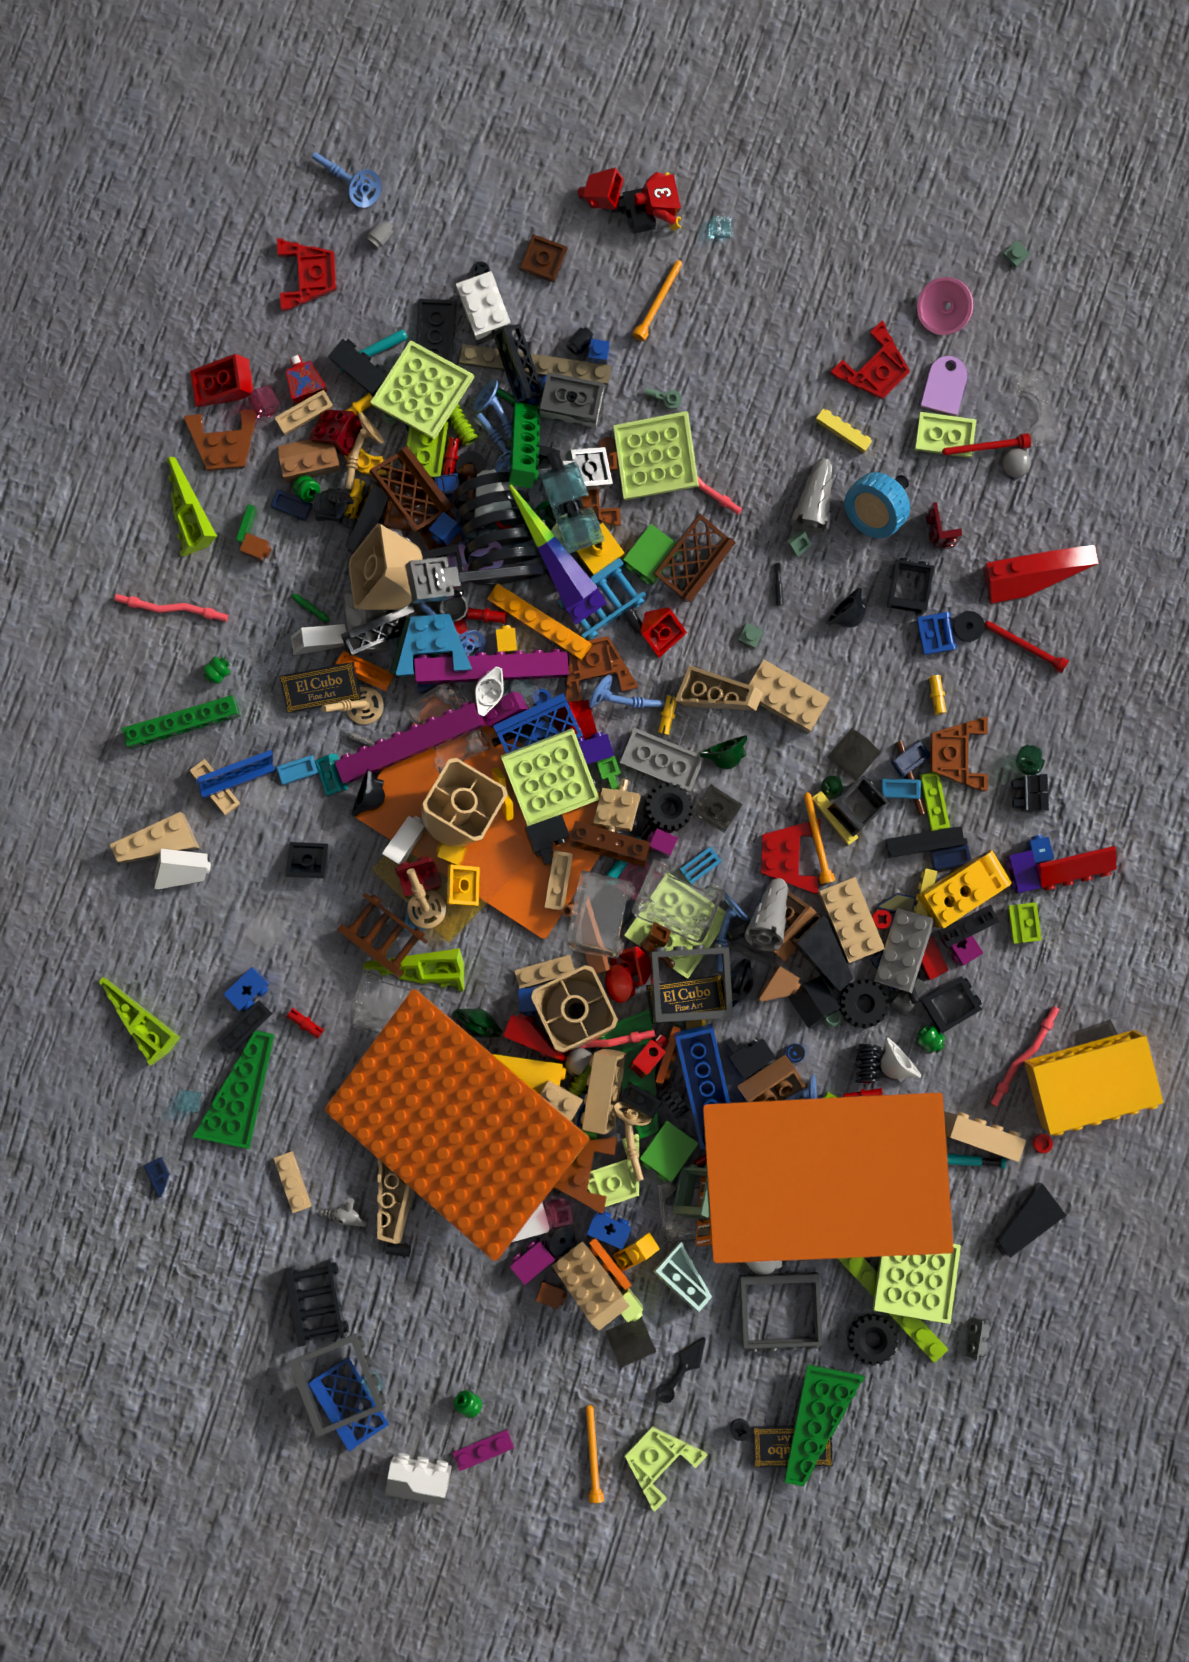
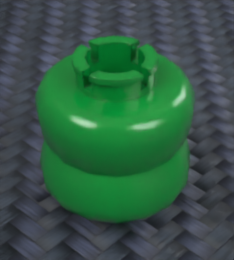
M308 475L298 477L293 485L294 493L304 502H313L314 494L320 493L321 490L320 485Z
M214 656L209 663L203 666L204 678L211 684L212 682L216 684L221 683L224 677L231 673L229 669L230 663L224 657L220 659Z
M932 1025L929 1028L924 1026L917 1033L919 1035L917 1042L924 1047L927 1053L931 1054L935 1051L937 1054L944 1048L945 1036L938 1032L935 1026Z
M463 1390L455 1397L454 1409L466 1418H474L482 1409V1400L471 1391Z

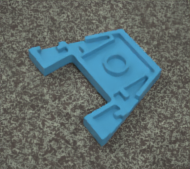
M450 614L410 618L396 671L397 677L415 675L413 657L414 655L453 652L454 671H472L471 664Z

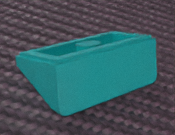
M328 754L315 760L326 796L348 790V785L342 782L335 764L339 760L338 754Z

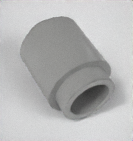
M379 220L368 233L366 240L376 249L380 246L382 247L393 234V226L386 220Z

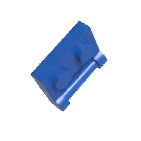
M950 612L916 618L923 656L957 650V645L954 643ZM938 620H942L947 645H942Z

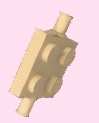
M621 779L619 789L602 788L593 822L595 826L604 827L613 832L621 830L632 831L641 796L639 793L626 791L629 780Z

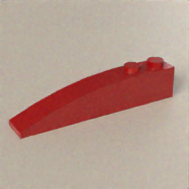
M1095 545L988 562L983 566V572L990 604L1031 596L1038 591L1044 590L1053 584L1097 565L1098 559Z

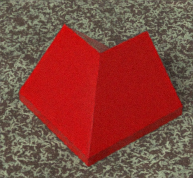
M667 607L645 612L640 633L657 657L660 658L687 632L673 611Z
M588 700L568 702L583 734L580 738L584 737L585 740L591 739L592 735L597 733L591 709L588 706ZM566 708L558 709L555 717L566 721L568 715ZM554 720L556 729L562 732L564 723ZM566 725L564 731L573 728L575 734H578L574 726Z
M638 946L609 953L612 966L622 965L623 967L628 966L631 969L633 987L646 985L650 976L649 956Z

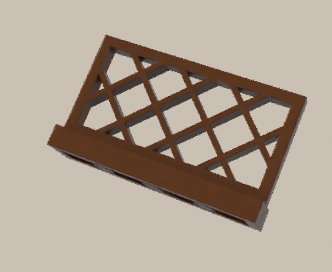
M408 446L402 448L400 452L369 471L414 532L419 531L438 519L443 512L448 514L453 507ZM398 459L402 464V470L392 468L393 461ZM380 469L388 471V477H380L377 471ZM391 472L401 474L400 482L391 480ZM404 475L414 480L413 485L403 483ZM390 484L400 486L399 494L393 493L389 489ZM403 487L412 489V497L402 495ZM416 491L423 492L425 500L415 498ZM401 499L411 502L410 509L404 508L401 505ZM414 503L424 505L423 512L413 510ZM427 506L434 507L437 514H427ZM413 515L421 516L422 523L416 525L412 520Z
M698 514L653 574L677 593L684 602H691L736 542L732 538H728L703 515ZM700 520L705 524V533H697L696 525ZM716 533L722 538L717 545H711L710 534ZM697 535H706L707 546L698 547ZM689 536L694 537L693 548H685V539ZM708 548L706 560L699 559L698 549ZM686 550H695L696 561L687 562ZM677 551H682L683 562L674 563L673 555ZM696 563L697 572L694 575H688L687 564ZM684 565L685 576L675 577L674 566ZM666 566H671L672 577L665 578L660 574ZM685 578L686 586L682 591L676 587V579Z

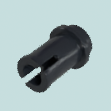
M631 608L623 615L625 616L624 619L628 620L635 633L641 630L643 622L637 615V610Z
M387 1242V1255L403 1256L404 1259L410 1257L411 1245H408V1243L404 1245Z

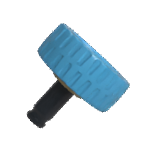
M872 472L858 479L849 488L845 496V510L852 524L863 534L873 538H886L895 533L909 517L910 502L905 492V489L909 486L908 478L904 475H898L896 479H893L886 474Z

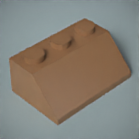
M308 439L278 446L280 466L286 483L293 482L303 475L316 477L341 471L337 448L333 443L312 442Z
M789 891L786 900L784 942L778 950L771 951L784 962L796 949L790 939L817 913L810 905Z
M781 966L775 967L755 1000L763 1002L795 994L801 985L798 983L800 978Z
M786 1055L737 1086L746 1102L785 1100L799 1090L807 1088L798 1071Z

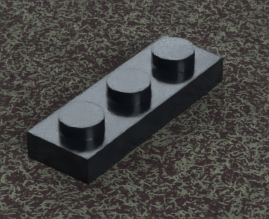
M258 1000L217 1040L218 1043L229 1054H232L273 1013Z

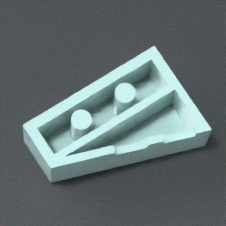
M678 1242L652 1272L695 1312H700L712 1296L698 1274L682 1242Z

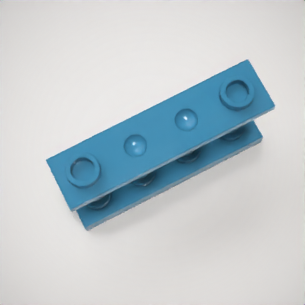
M620 558L590 578L598 588H601L616 611L608 617L601 608L595 611L601 622L592 628L586 619L580 621L579 624L585 631L582 634V638L586 640L594 639L598 635L597 632L633 606L637 608L645 602V592L643 591L638 595L622 574L624 563ZM611 576L617 578L632 599L623 606L606 584L607 579ZM561 599L558 600L557 604L563 611L565 608L561 602Z

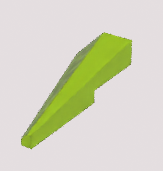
M168 457L166 464H169L171 471L168 479L169 482H172L174 491L171 493L175 522H178L180 531L177 534V539L181 540L182 550L179 553L180 556H187L209 547L217 535L175 457Z
M460 948L409 955L401 962L400 969L404 973L398 979L426 985L431 982L441 984V988L451 986L458 988V991H464V961ZM376 960L364 962V972L368 973L371 970L381 972L382 976H387V974L394 975Z
M102 977L99 981L100 985L103 986L109 1000L112 1001L130 1035L135 1039L139 1050L147 1059V1063L152 1066L168 1054L181 1037L107 978Z

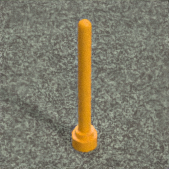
M680 260L674 263L642 324L635 327L632 335L636 339L644 342L648 337V327L682 266Z
M807 792L804 794V800L821 868L819 881L820 884L835 881L834 873H831V870L828 869L812 796Z
M588 1405L586 1407L591 1475V1489L588 1494V1502L600 1503L604 1502V1493L599 1488L594 1408L592 1405Z

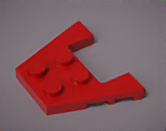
M277 238L278 257L297 256L299 291L280 293L282 312L337 290L334 251L314 246L309 247L297 242L292 243Z
M881 321L870 332V335L882 348L858 372H855L842 359L831 370L830 374L883 400L910 373V370L900 351L897 350L892 336L889 335L885 323Z
M817 819L818 826H819V830H820V828H821V819ZM810 822L763 834L761 874L774 879L781 878L788 884L813 894H818L819 876L799 875L800 836L813 837Z

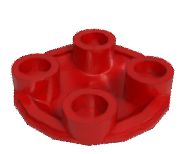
M613 965L606 972L605 987L608 995L612 1000L623 1003L635 995V988L633 987L631 977L632 971L628 966Z

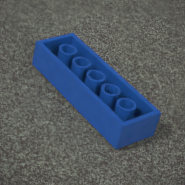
M712 1024L674 1032L701 1149H706L704 1106L706 1104L730 1103Z

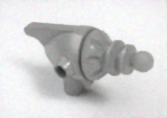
M348 1198L346 1204H341L334 1210L331 1208L330 1210L326 1209V1211L321 1210L319 1213L321 1217L325 1216L326 1219H333L339 1225L365 1227L367 1224L353 1210L354 1200L352 1198Z

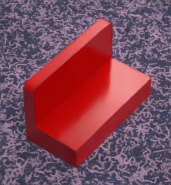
M932 936L929 937L921 962V967L927 980H932L948 971V967Z

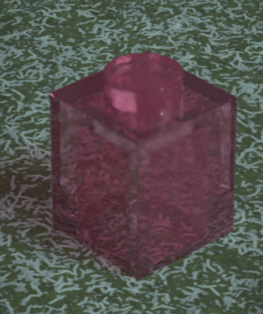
M270 385L254 389L248 397L258 418L273 416L280 405Z
M564 1198L545 1203L548 1221L554 1228L573 1223L571 1205Z

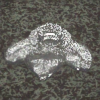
M514 680L511 692L521 693L528 709L532 708L533 704L539 700L537 684L527 687L521 680Z

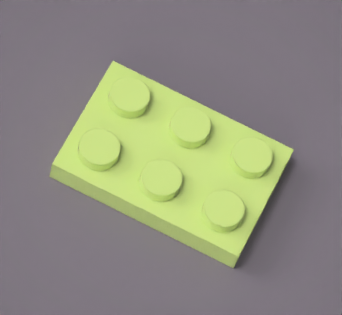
M920 412L915 451L942 454L943 448L974 444L976 419ZM972 452L953 454L951 456L971 458Z

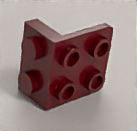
M329 409L322 412L309 439L312 442L333 443L342 455H349L360 433V429L363 427L353 411Z
M937 502L932 503L928 513H926V523L931 528V532H929L930 543L934 544V548H954L963 536L962 529L942 531Z
M423 856L413 863L403 862L395 868V873L399 877L405 898L414 896L412 884L407 874V870L411 868L415 870L418 881L423 885L425 892L442 887L436 864L431 857Z

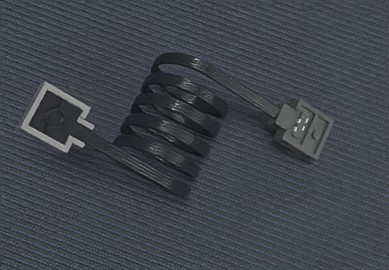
M605 447L570 450L565 454L566 461H562L566 468L573 491L606 489L613 484ZM552 468L537 469L539 470L538 479L554 478ZM509 471L477 476L462 483L455 489L453 501L458 509L456 513L458 525L462 527L460 535L463 545L466 546L464 556L465 561L469 564L468 571L458 572L457 567H449L447 557L409 561L405 564L412 603L448 600L454 596V590L461 586L460 582L471 581L478 585H495L497 583L504 584L524 581L545 575L543 565L541 564L479 570L482 567L494 565L493 562L503 559L502 565L539 558L541 555L537 546L510 547L487 553L481 557L471 556L475 550L488 548L490 543L496 541L501 546H507L534 540L528 527L501 529L477 538L466 537L474 530L499 528L496 524L497 521H500L502 525L508 526L526 523L520 509L499 510L483 514L472 520L463 519L467 513L475 512L476 508L490 503L510 501L512 507L518 506L511 490L483 494L467 502L459 500L465 493L480 486L509 482ZM516 490L526 503L530 501L528 491Z

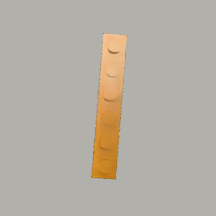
M498 583L487 598L489 602L581 661L592 646L589 641Z

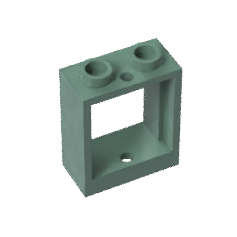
M697 1165L681 1168L672 1213L684 1218L711 1220L707 1165L704 1168ZM705 1177L706 1183L701 1207H691L696 1178Z

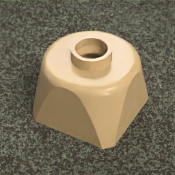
M376 524L350 557L348 566L354 608L364 610H402L408 606L412 598L405 564L411 560L423 559L419 547L383 525Z
M457 758L449 759L421 804L423 824L433 838L447 846L463 847L482 840L507 796L506 788Z
M585 965L534 989L532 993L533 1003L554 1048L558 1051H569L595 1041L614 1029L618 1019L594 968ZM573 1003H580L585 1007V1013L581 1018L574 1020L569 1016V1007Z

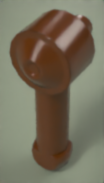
M464 464L462 468L457 469L458 475H462L466 478V481L475 478L477 473L474 464ZM474 489L467 492L468 501L475 498Z
M646 936L640 943V949L644 953L654 952V948H658L657 944L648 940V936ZM658 957L668 968L675 966L674 960L669 957Z

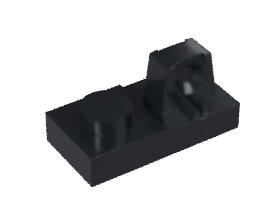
M630 1081L620 1096L621 1100L652 1119L663 1103Z

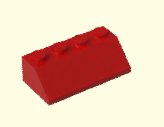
M1116 846L1037 864L1036 868L1041 888L1047 891L1055 889V884L1062 883L1063 886L1074 884L1076 879H1081V882L1093 880V875L1099 874L1100 878L1112 875L1111 871L1117 870Z

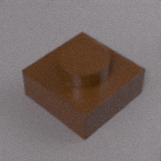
M654 922L651 925L647 939L661 947H665L671 930Z

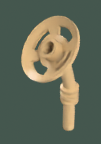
M361 412L358 416L363 428L360 429L351 454L348 456L349 460H347V463L349 464L346 465L348 470L344 488L346 490H352L355 469L358 468L356 466L359 460L358 455L364 439L371 437L378 443H384L378 430Z
M360 687V692H367V694H361V697H366L365 699L351 701L350 699L340 700L338 703L322 705L321 710L323 713L338 710L340 712L347 711L348 716L354 722L367 725L374 723L380 718L383 713L384 702L381 695L375 689ZM374 695L379 703L378 708L374 707V702L371 699ZM353 708L357 711L356 715L351 711ZM372 713L375 714L373 717L369 719H362V716L366 717L371 715Z
M413 868L408 869L407 874L414 894L408 903L409 918L418 927L425 929L436 927L445 917V901L434 891L425 892L423 885L418 881L415 870ZM435 899H437L440 902L441 912L438 911V905L434 901ZM431 903L434 904V906H435V911L433 910V908H432V906H431ZM412 907H415V913L419 917L418 919L414 917ZM418 908H420L422 915L419 914ZM433 916L437 918L432 923H424L425 919H429Z
M618 1102L614 1106V1112L625 1122L626 1151H628V1160H631L637 1182L644 1180L638 1160L640 1156L637 1154V1146L634 1145L633 1125H647L650 1123L651 1118L626 1102ZM626 1108L627 1111L621 1112L619 1109Z

